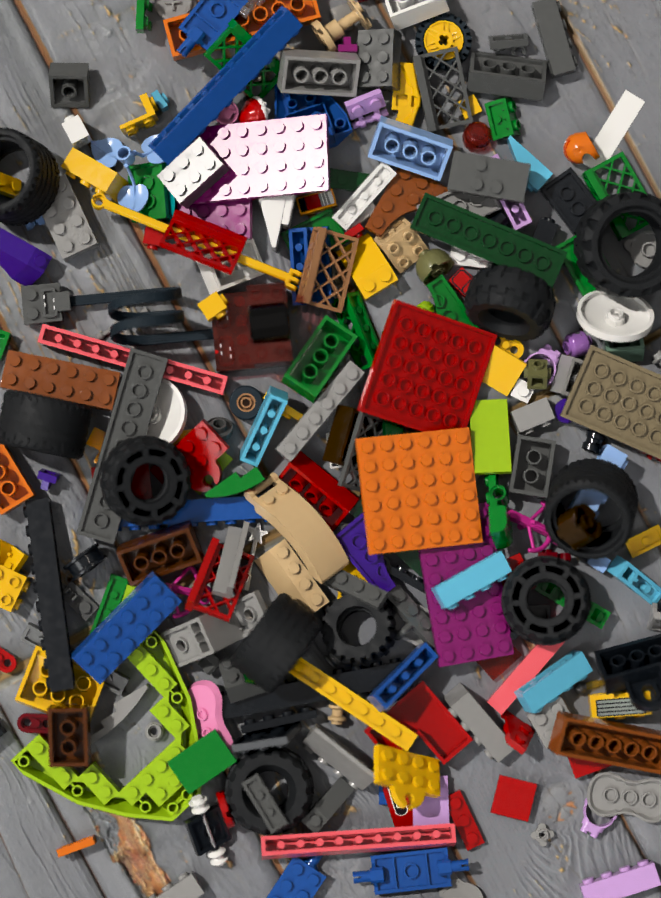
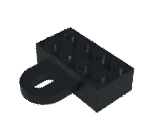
M661 634L594 651L597 669L606 694L626 690L631 704L636 709L645 712L661 709ZM646 689L653 690L656 698L654 700H646L643 691Z

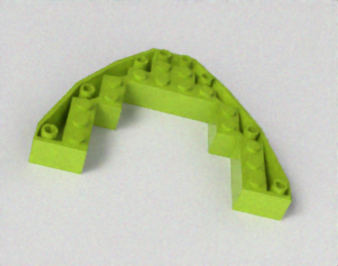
M155 629L127 658L163 696L149 711L175 739L120 789L96 762H93L82 774L74 767H49V741L44 734L40 733L10 760L23 775L78 805L131 818L174 821L189 807L191 798L201 794V787L188 794L167 763L199 739L191 697L166 642Z

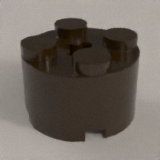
M580 504L558 517L559 529L557 530V535L561 540H565L574 550H578L601 536V524L596 522L594 517L597 515L589 506Z

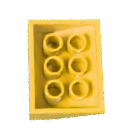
M36 645L15 701L47 713L50 705L90 704L91 723L106 679L99 684L72 659L76 690L52 693L50 689H47L46 678L49 677L48 670L44 669L43 663L46 653L42 651L41 647Z

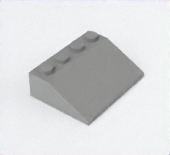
M318 723L313 726L302 740V743L305 744L303 746L305 750L311 754L315 752L319 755L318 760L326 766L330 764L334 767L333 772L341 778L345 776L349 779L348 784L354 789L358 790L360 788L363 791L374 781V768Z

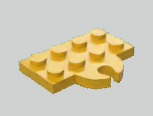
M377 744L374 746V784L390 787L391 796L400 808L407 807L408 803L405 799V796H407L409 799L408 810L415 809L422 804L425 796L432 798L440 797V760Z

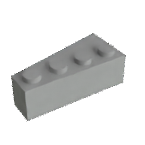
M461 683L457 684L443 696L450 706L448 711L454 718L459 716L462 720L460 725L466 732L471 730L474 734L472 739L478 746L483 744L486 748L484 753L490 760L495 758L499 763L514 750L506 743V735Z

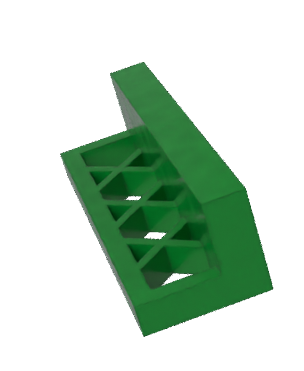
M358 290L346 294L344 302L346 306L345 312L335 313L339 324L358 336L359 348L354 344L350 352L355 364L364 371L372 366L379 341ZM338 298L332 303V306L335 308L338 307ZM348 319L353 324L352 330L346 324ZM361 355L365 356L367 365L363 366L360 359Z

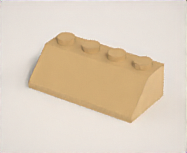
M286 539L254 561L278 595L280 593L288 594L292 597L291 599L296 600L308 612L310 611L313 614L330 602L315 579L308 574L307 568Z

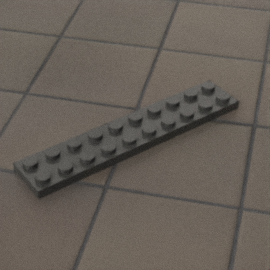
M134 348L130 349L76 534L110 544L115 543L121 518L109 508L102 496L100 487L101 468L103 462L109 456V452L121 444L122 441L147 434L168 358ZM135 471L133 472V474H132V476H131L130 488H131V485H132V482H133V478H134V475H135Z

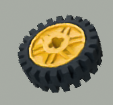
M443 13L424 20L419 26L415 37V48L418 55L457 47L461 64L468 57L472 45V38L467 24L460 17H456L451 13ZM441 38L447 40L446 45L439 44ZM454 51L446 53L442 59L451 66L455 61ZM439 54V55H435V56H437L438 58H441V56H442L443 54ZM432 56L424 58L426 65L431 69H434L439 61ZM440 62L436 71H448L450 68Z

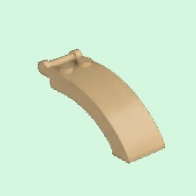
M272 472L262 483L252 490L248 489L244 492V497L254 505L256 513L284 536L305 564L308 574L320 584L326 582L349 564V559L344 549L323 518L300 494L280 480L276 473ZM270 485L274 486L259 498L256 496Z

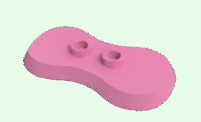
M209 680L194 682L187 691L192 701L198 739L216 729L232 752L231 745L233 744V739L223 720V701L219 688Z

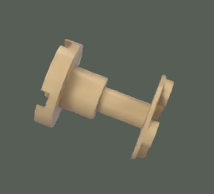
M346 0L352 12L339 21L333 19L325 26L317 19L310 23L319 42L327 46L325 48L326 51L338 52L334 42L345 35L344 31L359 21L365 30H369L372 27L367 17L364 18L362 15L364 11L358 2Z

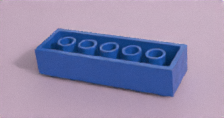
M152 571L71 653L72 659L95 681L101 684L182 602L180 596Z

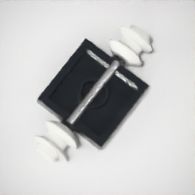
M198 794L189 801V806L194 807L191 812L196 815L185 820L184 824L195 854L201 856L208 852L207 856L212 858L210 864L220 867L226 863L229 857L227 854H224L226 852L225 847H220L219 845L231 840L232 837L223 818L220 806L215 804L210 807V804L205 803L207 797Z

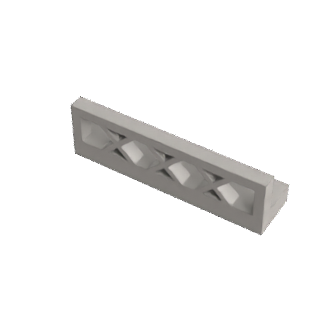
M244 521L242 528L229 525L212 590L213 595L231 598L250 522Z

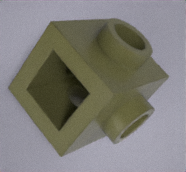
M528 359V367L524 368V378H527V389H547V379H551V368H548L547 360Z

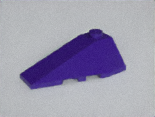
M0 228V266L16 282L24 286L32 285L44 273L52 256Z

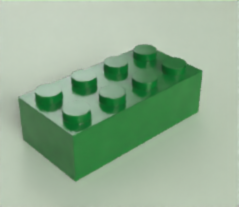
M325 315L284 374L281 382L314 403L356 342L358 336Z

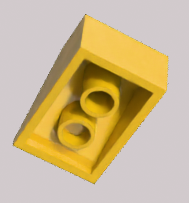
M367 233L359 238L350 277L363 299L367 301L397 283L398 278L370 234ZM352 243L344 247L346 252L351 250ZM338 250L336 252L338 257L343 255L341 250ZM342 258L341 262L346 269L348 263L345 258Z

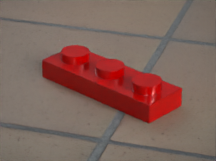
M460 789L449 794V813L467 851L485 843Z

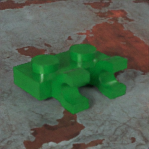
M137 0V33H145V29L152 31V22L149 21V16H146V10L153 12V3L150 0Z

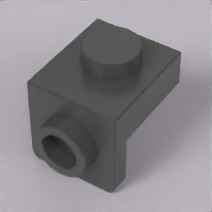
M217 652L204 657L198 663L207 675H210L219 666L218 661L220 659L216 656Z

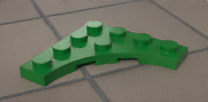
M442 274L426 285L433 298L436 314L479 328L467 317L464 304Z

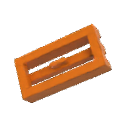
M91 835L59 847L56 852L58 857H62L94 845L97 840L95 835Z

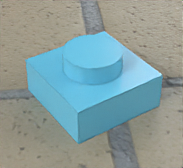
M156 90L151 93L163 113L169 109L167 105L169 100L164 92L160 94Z

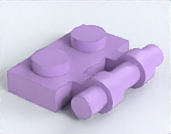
M380 88L344 102L350 120L358 119L351 122L353 129L359 127L362 129L367 127L366 124L374 121L379 122L381 115L384 117L389 116L386 108L379 111L380 108L386 106ZM373 112V114L363 117V115Z

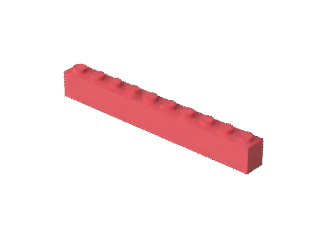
M42 324L38 343L124 368L130 352V348ZM169 359L163 376L166 380L222 396L225 394L229 380L228 376Z
M455 823L261 836L262 860L454 847L456 844Z

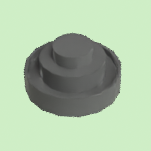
M215 417L207 421L224 441L232 436L233 425L228 419Z

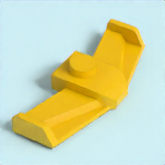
M400 62V91H393L391 111H398L396 121L413 126L418 109L421 106V96L413 63Z

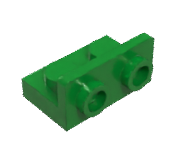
M504 97L485 103L493 141L508 138L510 135H521V124L515 113L517 107L512 98Z

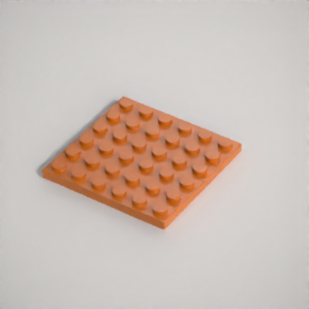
M469 427L355 439L368 555L483 542Z

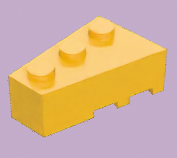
M73 147L61 165L68 177L73 180L78 178L81 180L79 183L87 188L92 187L96 193H102L117 203L118 192L122 187L129 185V182L120 174Z

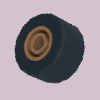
M241 386L232 392L229 399V407L237 418L252 420L256 418L263 398L256 388Z

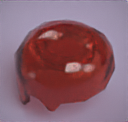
M480 121L468 124L462 135L464 147L476 153L486 150L492 139L490 127Z

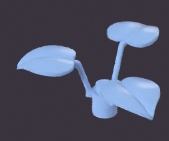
M158 135L150 136L143 141L141 149L144 153H139L136 150L131 151L128 146H123L122 142L116 138L91 141V150L96 161L108 168H113L119 160L128 172L132 186L126 185L120 189L117 196L119 205L140 212L146 206L149 199L148 189L143 184L136 185L129 165L134 163L135 156H147L148 161L152 164L164 163L148 146Z

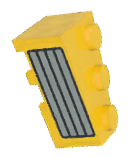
M626 690L606 694V692L588 694L590 717L604 720L614 717L615 720L626 719V716L638 718L652 714V712L636 709L631 704ZM644 690L645 699L651 700L650 691Z

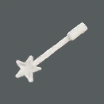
M260 523L257 524L255 529L248 528V531L251 533L248 541L253 540L250 555L255 556L257 542L262 544V536L268 534V531L261 530ZM252 565L248 573V579L243 588V590L246 591L249 590L250 581L252 577Z

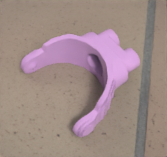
M545 344L538 352L528 356L524 362L527 363L528 359L533 358L547 360L553 370L552 377L547 383L550 385L556 375V366L561 353L558 350L553 351L549 344Z
M586 798L583 806L584 818L581 822L583 825L580 831L586 834L590 832V836L597 839L599 833H602L605 828L610 826L618 815L613 816L606 824L597 825L592 823L586 814L588 804Z

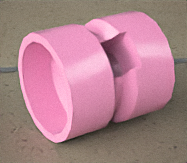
M232 102L231 105L220 112L219 117L216 119L218 125L239 123V110L235 103Z

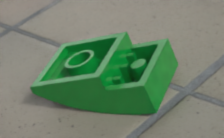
M257 467L242 477L235 472L204 495L207 498H223L238 495L256 487L266 479Z

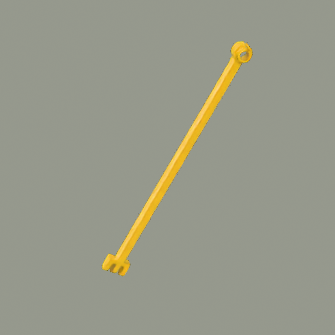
M102 193L94 194L91 199L92 207L96 210H109L165 233L169 225L107 200L106 196ZM96 201H101L102 204H101V205H97L95 202H96ZM173 227L175 233L182 232L181 229ZM191 235L193 240L200 239L199 236ZM186 237L179 238L180 240H183L185 242L188 241ZM209 242L211 247L218 246L216 243ZM204 244L197 245L200 248L206 249ZM231 249L227 250L229 254L237 253ZM222 251L215 252L217 255L224 256ZM243 254L240 255L237 262L284 281L283 287L292 291H296L297 286L291 283L298 285L300 282L298 278L302 276V272L290 268L288 273Z

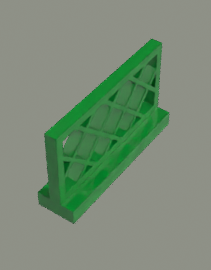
M233 18L228 23L229 27L203 54L219 70L231 59L225 58V49L235 48L236 54L239 48L243 47L252 38V35ZM232 33L235 36V44L225 45V38ZM215 49H222L221 59H213L210 55ZM273 57L272 62L267 65L269 68L264 66L260 70L261 82H252L251 80L247 84L248 89H245L244 92L250 98L254 96L252 94V86L261 85L262 91L258 96L263 99L276 85L280 61ZM273 71L276 74L271 81H265V72Z
M623 151L592 169L590 168L581 175L596 201L609 196L606 191L608 184L618 187L616 194L620 192L621 188L631 190V192L647 194ZM618 158H621L624 163L622 171L612 168L614 161ZM600 168L609 170L606 180L599 178L595 171ZM611 171L621 174L619 184L609 181ZM624 175L632 177V187L622 185ZM626 212L614 218L609 225L618 241H621L647 226L648 222L640 216H633ZM627 217L637 220L635 228L628 230L625 224Z

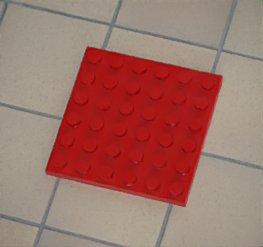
M394 299L357 410L422 432L467 427L498 335Z

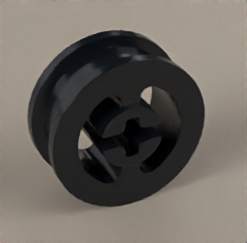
M98 543L80 553L63 567L64 570L68 569L72 574L73 582L93 570L108 557L100 552Z

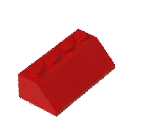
M302 451L297 453L279 475L280 480L300 494L318 512L332 532L359 500L347 488L338 485L336 479Z

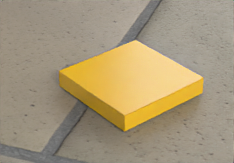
M495 344L482 382L508 396L527 363Z

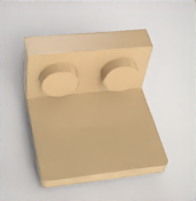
M403 216L390 225L381 237L376 236L373 239L399 274L417 262L420 258L419 254L428 249L419 234L410 229L411 223Z

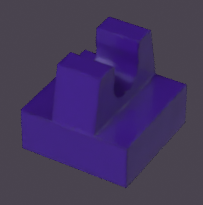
M42 468L37 476L38 479L42 480L40 489L48 491L52 483L56 484L59 481L60 473Z

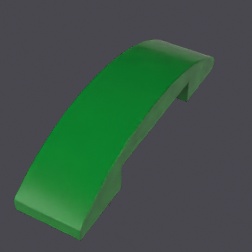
M542 582L537 585L535 591L564 607V594L557 585L550 582ZM591 601L587 621L602 629L611 612Z

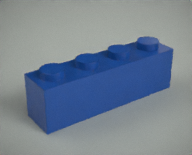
M426 642L418 645L366 698L379 712L386 710L439 656Z

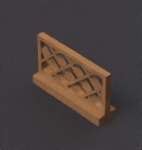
M313 227L297 293V303L342 313L359 238L327 230V228ZM327 234L332 235L336 241L331 247H328L325 242ZM346 240L353 241L351 250L348 252L344 250L341 244ZM336 246L339 247L343 254L337 259L334 258L330 251ZM328 253L332 262L324 266L321 257ZM345 258L348 263L347 268L341 271L337 262ZM334 264L338 274L330 278L326 269ZM323 271L327 281L320 285L317 281V275ZM340 276L343 280V286L337 290L333 280ZM329 283L334 292L326 297L322 287ZM319 290L323 298L318 303L311 301L313 293ZM334 295L339 300L337 308L332 307L328 301Z

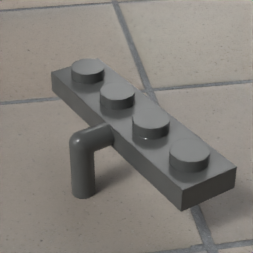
M397 584L388 592L389 596L386 602L406 624L397 631L394 639L400 640L412 629L435 652L430 618Z

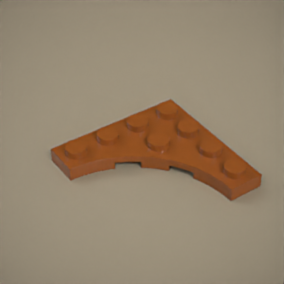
M398 168L396 170L397 174L388 184L364 229L381 237L387 228L399 217L417 211L416 205L421 203L425 192L436 197L447 192V187L431 178Z

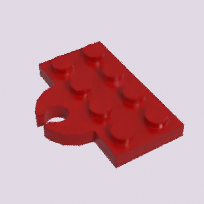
M203 419L175 445L184 455L190 467L191 488L199 492H207L214 488L206 483V475L212 476L216 485L220 483L222 469L217 459L230 448L209 423ZM154 465L150 471L163 484V473L158 466Z

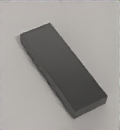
M259 773L241 783L271 834L288 824L287 819Z

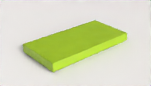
M507 399L476 400L470 416V435L475 475L511 474Z

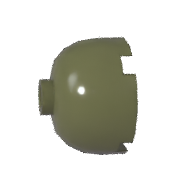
M426 249L419 254L420 258L417 260L415 267L418 278L426 286L442 273L446 276L453 268L454 261L448 253L441 249Z

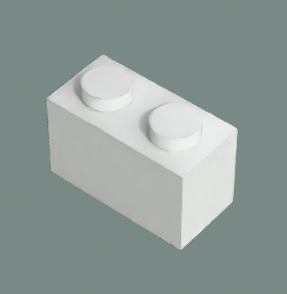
M70 115L64 119L61 125L75 149L78 150L93 141L79 115Z

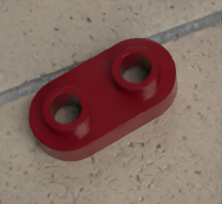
M24 713L18 718L17 726L25 733L48 734V727H45L43 724L45 720H48V714ZM25 719H29L31 721L30 726L25 725Z

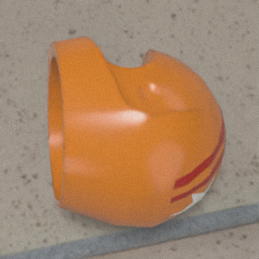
M586 131L574 133L564 142V155L572 163L584 164L582 160L584 154H590L595 160L600 157Z

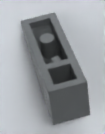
M339 777L309 810L302 822L313 833H317L355 789L345 779Z

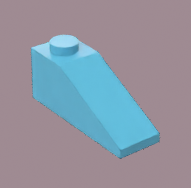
M510 135L507 139V144L514 161L531 164L527 190L537 193L552 177L553 173Z
M617 555L606 569L607 572L650 605L658 603L661 599V588L622 557Z

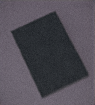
M571 167L540 189L542 195L573 235H576V228L581 217L585 216L587 209L597 202Z

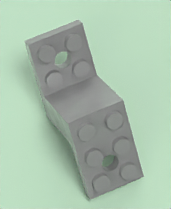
M256 590L238 598L229 622L204 613L160 634L166 642L177 668L247 637L268 609L259 590ZM226 604L217 607L219 612L228 615L229 609ZM249 610L253 613V618L250 616ZM181 641L184 642L185 648L182 646Z

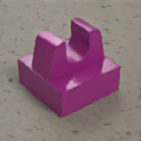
M343 37V44H338L337 49L338 52L357 53V44H351V37Z

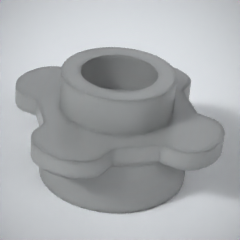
M544 823L538 824L536 830L531 833V838L536 839L540 846H546L547 841L554 837V832L547 829Z

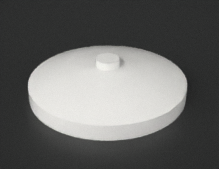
M594 290L584 295L577 306L576 316L581 327L591 335L606 341L631 342L641 339L651 331L654 323V311L650 304L642 297H617L608 295L600 290Z
M163 378L146 436L158 437L173 444L184 430L187 420V404L180 389L172 382Z

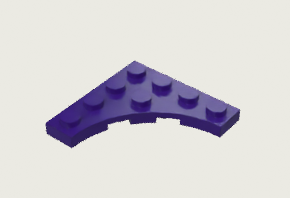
M362 512L335 536L350 562L367 582L389 592L396 586V583L387 570L383 554L368 555Z

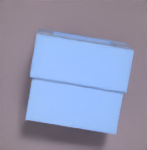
M607 557L587 559L586 564L600 573H604L611 560Z

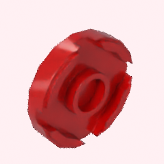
M223 790L216 792L228 829L235 827L234 817L228 808L225 792Z

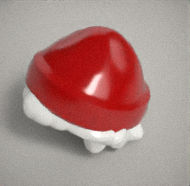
M253 96L245 101L239 114L240 123L268 120V114L271 109L266 107L267 102L263 101L259 96Z

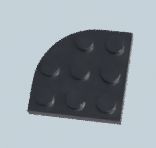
M301 721L253 732L252 736L250 733H247L234 741L231 745L232 752L245 754L251 752L252 749L264 751L271 746H276V748L286 747L302 729Z

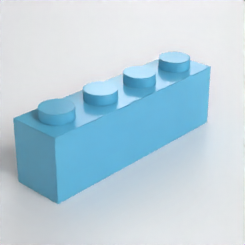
M272 386L269 387L240 450V461L258 467L288 402L287 392Z
M497 551L432 587L431 590L441 609L448 608V610H451L459 605L458 601L462 599L467 601L476 596L474 592L480 589L483 592L492 587V582L505 580L508 578L507 574L512 572L502 551Z
M572 650L514 693L524 711L535 714L543 710V706L547 703L557 700L558 695L571 690L576 682L586 679L593 670L582 651Z

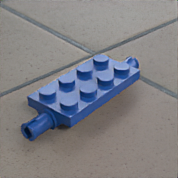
M200 0L178 27L187 38L176 51L185 58L195 45H199L207 51L229 27L228 23L232 18L235 20L251 0Z
M447 847L371 855L372 868L365 871H353V877L361 876V878H354L353 881L354 884L371 882L374 884L375 895L452 886V873L470 871L469 865L461 866L469 864L468 858L451 861L448 857Z
M310 856L305 860L299 857L292 858L266 898H313L327 877L317 869V865L323 856Z

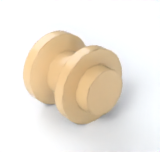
M336 704L328 705L332 709V715L328 716L327 720H331V724L343 725V721H347V718L343 716L344 709Z

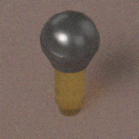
M602 680L586 683L579 681L574 684V691L582 695L587 690L602 686L603 683Z

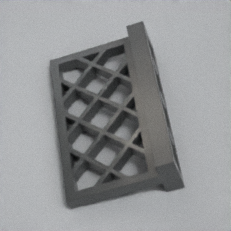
M452 47L412 56L427 131L432 132L473 122L458 48ZM454 51L455 61L451 66L442 59L446 53ZM443 54L441 58H438L435 55ZM432 56L439 61L432 70L426 66L424 58ZM440 62L450 68L445 77L435 72ZM452 69L459 73V80L456 85L446 79ZM433 73L443 79L437 89L431 86L429 82ZM444 81L454 86L449 96L439 91ZM431 88H432L433 90H435V93L433 94V96H432ZM456 88L463 92L464 97L460 104L450 98ZM437 92L447 98L441 108L434 104L433 99ZM448 100L458 105L453 115L443 110ZM460 107L467 111V120L460 121L454 117ZM442 111L451 118L447 124L439 126L437 117Z
M359 412L338 485L361 492L359 475L356 476L355 473L358 464L357 462L352 464V458L356 455L355 439L360 436L367 438L366 432L371 429L373 434L372 437L382 436V418ZM364 417H367L369 423L366 427H363ZM379 423L378 430L376 431L375 425ZM351 474L352 480L345 483L347 475Z

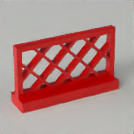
M176 209L160 241L159 247L232 275L244 250L247 237ZM173 227L181 229L182 232L175 233ZM191 235L199 236L200 239L193 240ZM186 237L188 241L181 242L179 238ZM174 239L176 244H170L166 240ZM209 242L216 243L218 246L211 247ZM204 244L206 249L199 250L197 245ZM192 246L194 251H188L185 247ZM231 249L237 253L229 254L227 250ZM222 251L224 256L217 257L215 252ZM210 253L212 258L208 259L203 254ZM228 260L231 266L228 267L226 265H223L221 262Z
M212 537L188 596L185 609L191 612L195 609L229 622L255 556L242 552L241 558L249 560L247 565L239 566L237 573L240 574L242 580L234 584L233 591L235 596L230 599L222 597L224 601L215 604L212 598V591L209 592L206 585L215 582L216 576L213 568L219 566L220 550L223 551L224 545L219 543L220 539ZM207 597L211 603L208 607L199 605L200 600ZM226 604L229 609L228 615L219 612L217 607Z

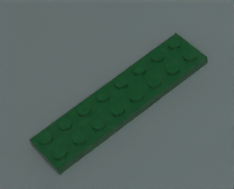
M426 192L410 226V229L497 266L507 265L508 267L521 268L527 272L530 271L537 277L544 279L551 288L554 286L568 253Z

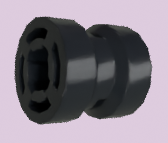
M587 430V438L581 448L599 454L601 450L600 444L604 442L606 436L592 430Z

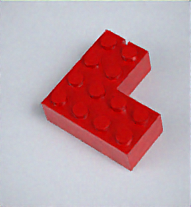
M420 680L384 711V713L416 733L443 765L473 740L423 680ZM367 726L364 728V732L374 744L379 741L380 745L402 750L401 747L371 727Z

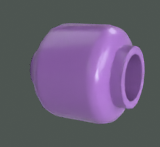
M583 331L566 335L562 342L565 354L575 358L586 355L589 346L592 345L591 337Z

